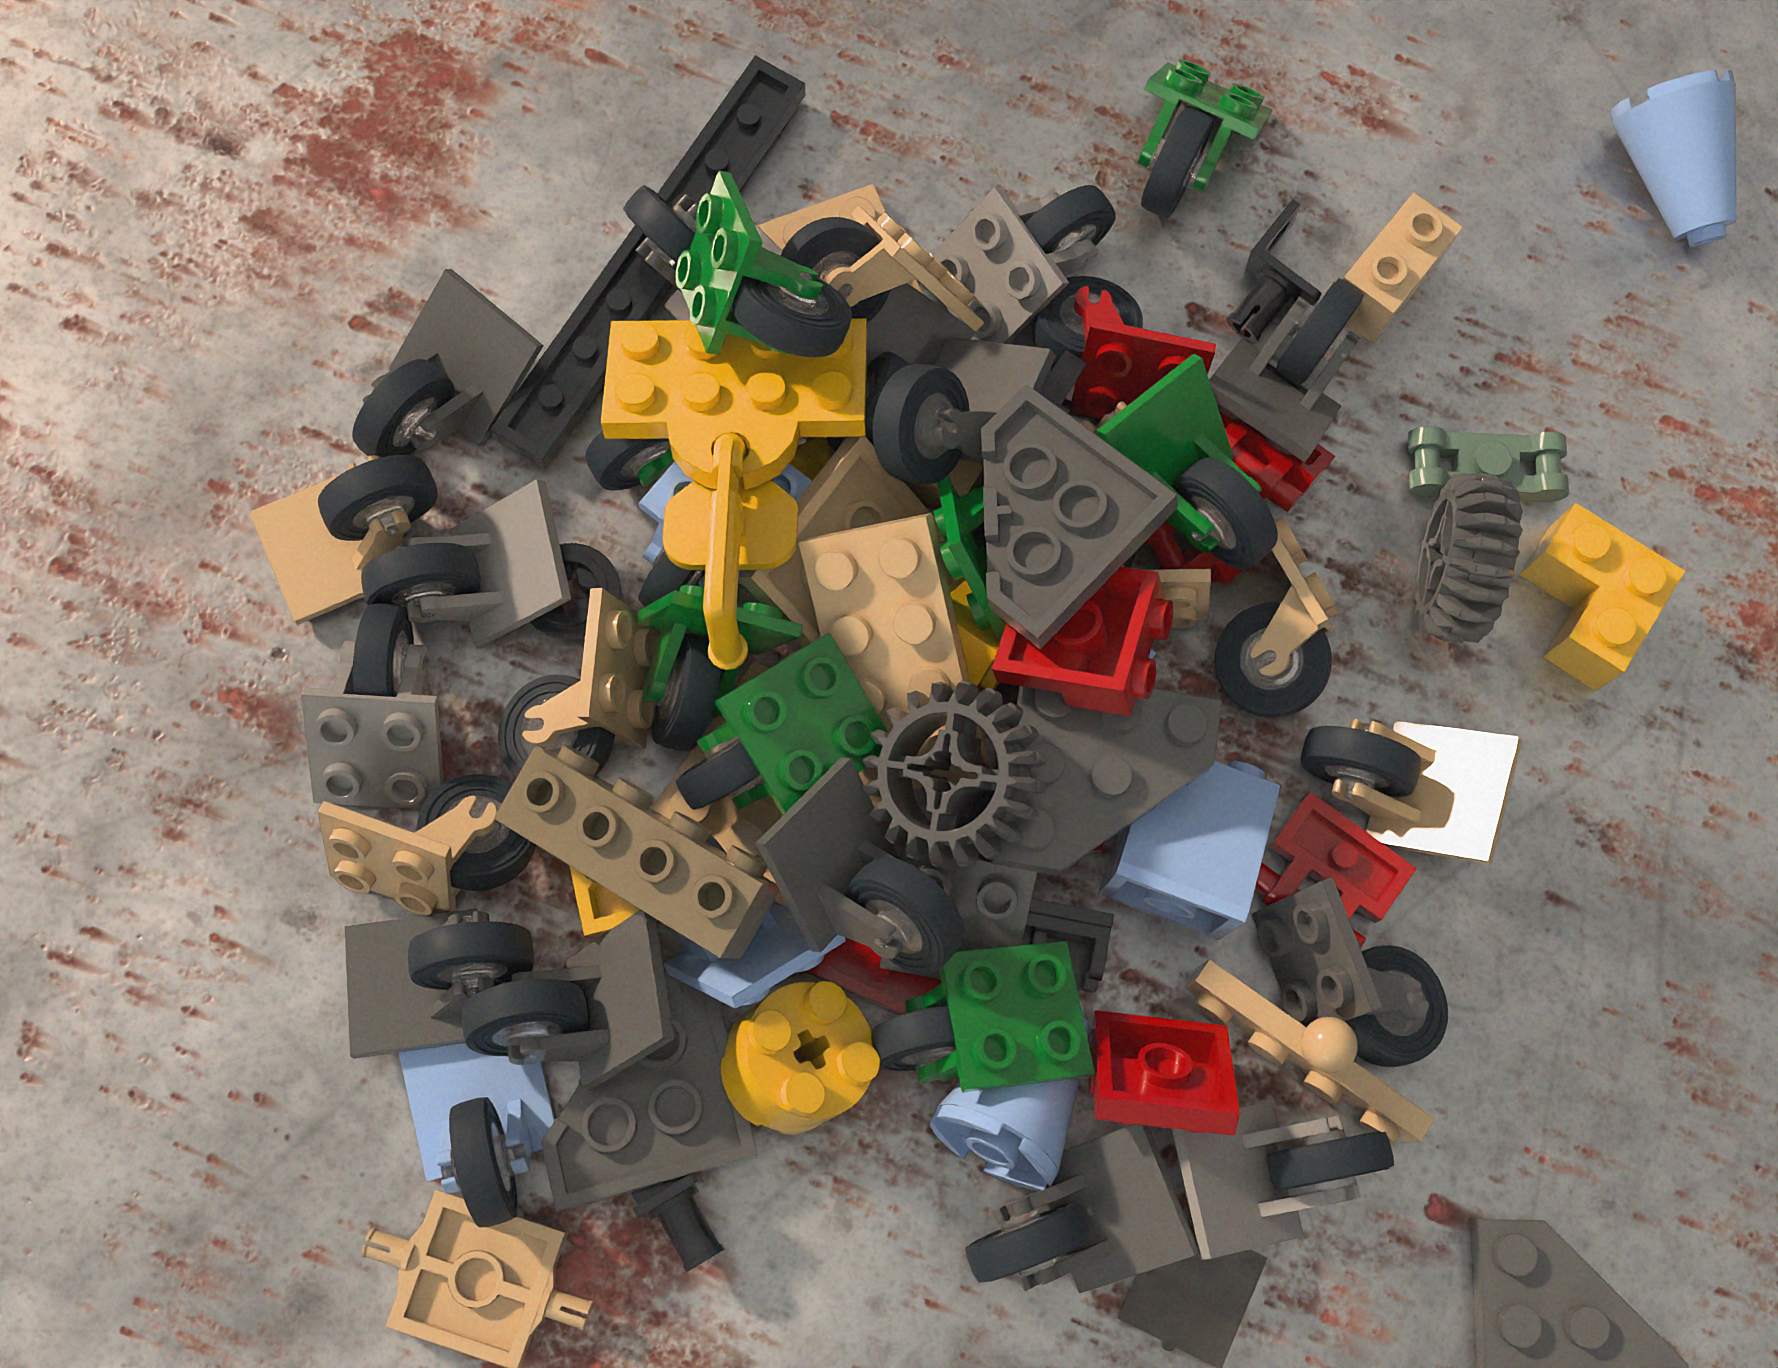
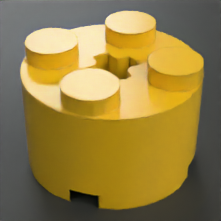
M828 981L818 983L798 982L777 989L738 1018L728 1034L729 1038L726 1043L725 1056L721 1058L720 1073L729 1100L746 1120L756 1126L762 1124L773 1130L781 1131L779 1132L781 1134L795 1135L820 1126L856 1104L868 1089L871 1080L877 1075L880 1067V1058L873 1047L872 1031L865 1016L856 1004L846 996L840 986ZM794 1053L799 1057L801 1064L795 1059Z

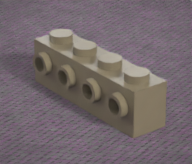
M563 745L560 752L556 753L535 746L494 819L715 956L722 959H741L780 891L776 883L763 876L768 868L766 863L734 845L731 846L727 854L706 842L711 830L680 812L675 811L671 819H668L651 809L650 806L655 797L637 785L618 778L613 786L596 776L595 772L600 764L580 751Z

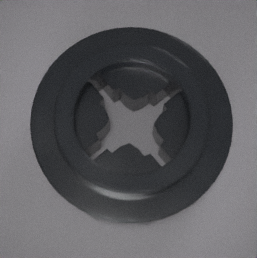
M559 544L568 583L573 578V572L576 571L581 591L590 593L591 588H603L621 600L618 574L611 561L604 554L584 544ZM587 596L586 599H576L569 615H566L564 604L533 619L530 623L540 634L556 638L562 643L568 640L585 639L590 596Z

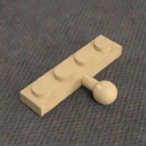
M1210 959L1197 967L1184 988L1197 997L1193 1002V1006L1204 1016L1219 1025H1227L1229 1021L1252 1036L1248 1041V1045L1255 1052L1278 1066H1282L1285 1060L1307 1075L1303 1084L1311 1092L1332 1105L1337 1106L1342 1100L1363 1115L1359 1124L1367 1132L1386 1131L1392 1146L1395 1145L1397 1140L1402 1144L1421 1142L1435 1121L1434 1117L1354 1062L1358 1050L1357 1038L1353 1029L1343 1020L1335 1017H1322L1305 1027Z

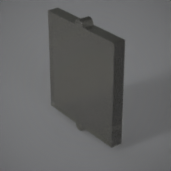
M1186 1218L1197 1243L1193 1221ZM1251 1249L1206 1260H1201L1200 1253L1193 1257L1135 1275L1117 1318L1160 1339L1161 1347L1166 1351H1173L1175 1348H1178L1216 1368H1222L1268 1258Z

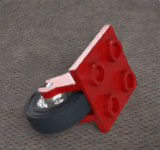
M1092 276L1067 277L1066 279L1069 284L1041 312H1038L1032 320L1034 342L1038 348H1047L1053 351L1056 355L1053 364L1056 365L1065 350L1087 363L1074 383L1071 397L1074 405L1070 413L1101 420L1106 414L1111 416L1120 402L1123 401L1128 406L1192 354L1202 357L1208 375L1216 350L1215 343L1143 329V316L1136 300L1117 284Z

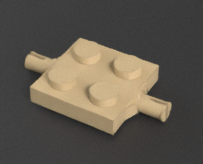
M435 1190L423 1224L409 1241L378 1231L376 1228H371L365 1240L390 1248V1251L371 1244H364L361 1250V1257H368L399 1268L398 1293L385 1327L506 1368L522 1367L532 1335L544 1321L545 1317L583 1331L589 1317L565 1310L564 1307L589 1314L593 1306V1301L591 1300L588 1301L555 1290L556 1266L568 1232L518 1215L505 1223L479 1228L473 1221L464 1198L452 1193L446 1194L443 1190Z

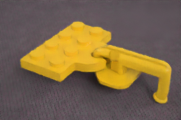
M851 318L849 330L838 350L829 356L816 358L782 354L768 348L763 343L728 333L719 355L706 353L697 328L692 324L691 320L611 321L601 415L604 438H669L674 461L687 477L694 480L673 496L665 506L663 546L669 560L678 567L687 570H705L703 611L710 641L708 655L711 662L720 669H736L743 664L748 654L747 642L739 634L736 618L739 570H767L776 568L787 562L797 547V502L771 479L780 475L793 460L800 437H865L866 318Z

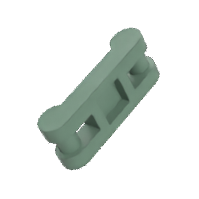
M1434 426L1418 427L1408 432V452L1415 456V469L1409 472V492L1413 495L1439 497L1440 490L1454 474H1477V472L1498 476L1499 480L1512 482L1514 488L1518 490L1520 501L1552 502L1565 499L1569 495L1568 476L1561 472V459L1567 455L1566 436L1560 432H1542L1534 435L1445 432L1444 429ZM1440 458H1452V472H1447L1445 469L1440 468ZM1520 461L1535 462L1536 475H1521Z

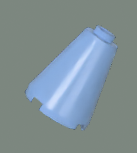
M1716 70L1682 76L1646 89L1648 99L1638 106L1632 108L1629 97L1615 105L1610 110L1612 125L1675 240L1688 239L1689 247L1702 246L1725 238L1727 236L1725 227L1736 222V83L1733 72L1727 70L1720 79H1718Z
M1081 1006L1089 1043L1092 1028L1089 1022L1084 1018L1085 1010ZM1080 1078L963 1093L959 1082L936 1108V1113L930 1122V1127L937 1138L961 1158L965 1159L969 1149H971L978 1156L988 1161L983 1171L991 1176L1017 1187L1034 1191L1044 1190L1047 1183L1051 1187L1059 1172Z

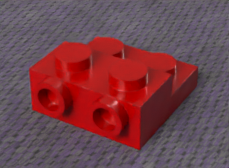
M1120 567L1041 649L1006 623L991 668L996 681L1062 693L1066 706L1132 717L1136 699L1148 700L1154 689L1156 661L1149 658L1154 639L1166 640L1172 626L1173 602L1172 600L1165 599L1159 572Z
M1095 1010L1089 1039L1095 1074L1088 1077L1089 1095H1094L1095 1120L1112 1121L1125 1125L1138 1124L1180 1129L1193 1133L1235 1136L1240 1110L1227 1025Z

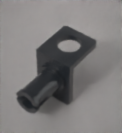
M1294 199L1251 250L1245 271L1255 277L1258 282L1235 311L1226 318L1229 326L1238 334L1250 317L1255 315L1245 329L1247 331L1243 335L1244 339L1253 343L1258 342L1261 334L1286 303L1293 305L1301 297L1310 303L1304 311L1305 315L1310 316L1322 295L1317 288L1270 254L1295 222L1301 204Z
M696 1172L683 1179L632 1192L638 1206L633 1208L638 1218L649 1216L651 1220L658 1217L682 1260L686 1273L725 1250L722 1244H719L694 1197L699 1192L697 1186L704 1183L701 1175Z

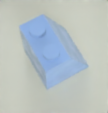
M1214 761V765L1208 772L1158 804L1152 811L1119 833L1098 894L1220 940L1246 922L1280 785L1265 780V772L1253 765L1240 761H1230L1227 766Z

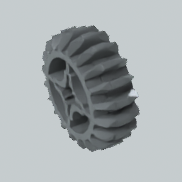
M1479 472L1477 474L1461 473L1454 474L1440 490L1439 499L1434 502L1431 518L1427 521L1424 540L1421 541L1422 548L1415 582L1416 593L1413 600L1417 605L1415 618L1422 633L1434 635L1437 639L1455 643H1463V641L1479 643L1484 636L1489 634L1494 627V622L1501 616L1503 602L1509 598V586L1512 578L1515 576V563L1520 554L1518 550L1519 538L1523 532L1520 525L1523 514L1520 505L1521 499L1518 490L1514 488L1512 482L1499 480L1498 476Z
M968 681L958 682L954 691L949 684L944 682L932 683L929 698L919 691L907 693L909 713L896 707L886 710L888 719L893 725L891 732L876 730L870 733L873 740L883 747L879 757L871 755L862 760L866 767L878 770V779L868 782L862 789L867 795L882 798V801L869 815L878 822L885 823L891 821L885 838L893 844L907 842L905 854L908 857L923 860L929 855L931 864L936 867L948 868L954 859L960 867H975L979 852L987 859L999 858L1002 856L999 836L1012 843H1018L1023 839L1022 831L1015 822L1017 817L1035 820L1039 816L1038 810L1026 803L1029 792L1040 794L1048 789L1044 781L1031 778V769L1039 768L1048 761L1045 754L1038 751H1026V748L1038 737L1037 729L1027 724L1018 726L1024 713L1022 708L1013 703L1002 706V694L1000 692L986 688L979 693L977 685ZM978 724L988 734L995 747L999 770L990 769L982 759V739L976 738ZM946 725V729L938 731L935 746L928 753L917 756L920 748L929 736ZM950 766L961 767L962 771L977 774L978 778H960L959 783L947 781L945 777L933 775L932 771L935 769L949 771ZM912 779L918 780L926 790V810L932 812L931 822L918 806L913 791ZM986 792H995L986 809L975 820L962 827L963 818H970L975 800Z

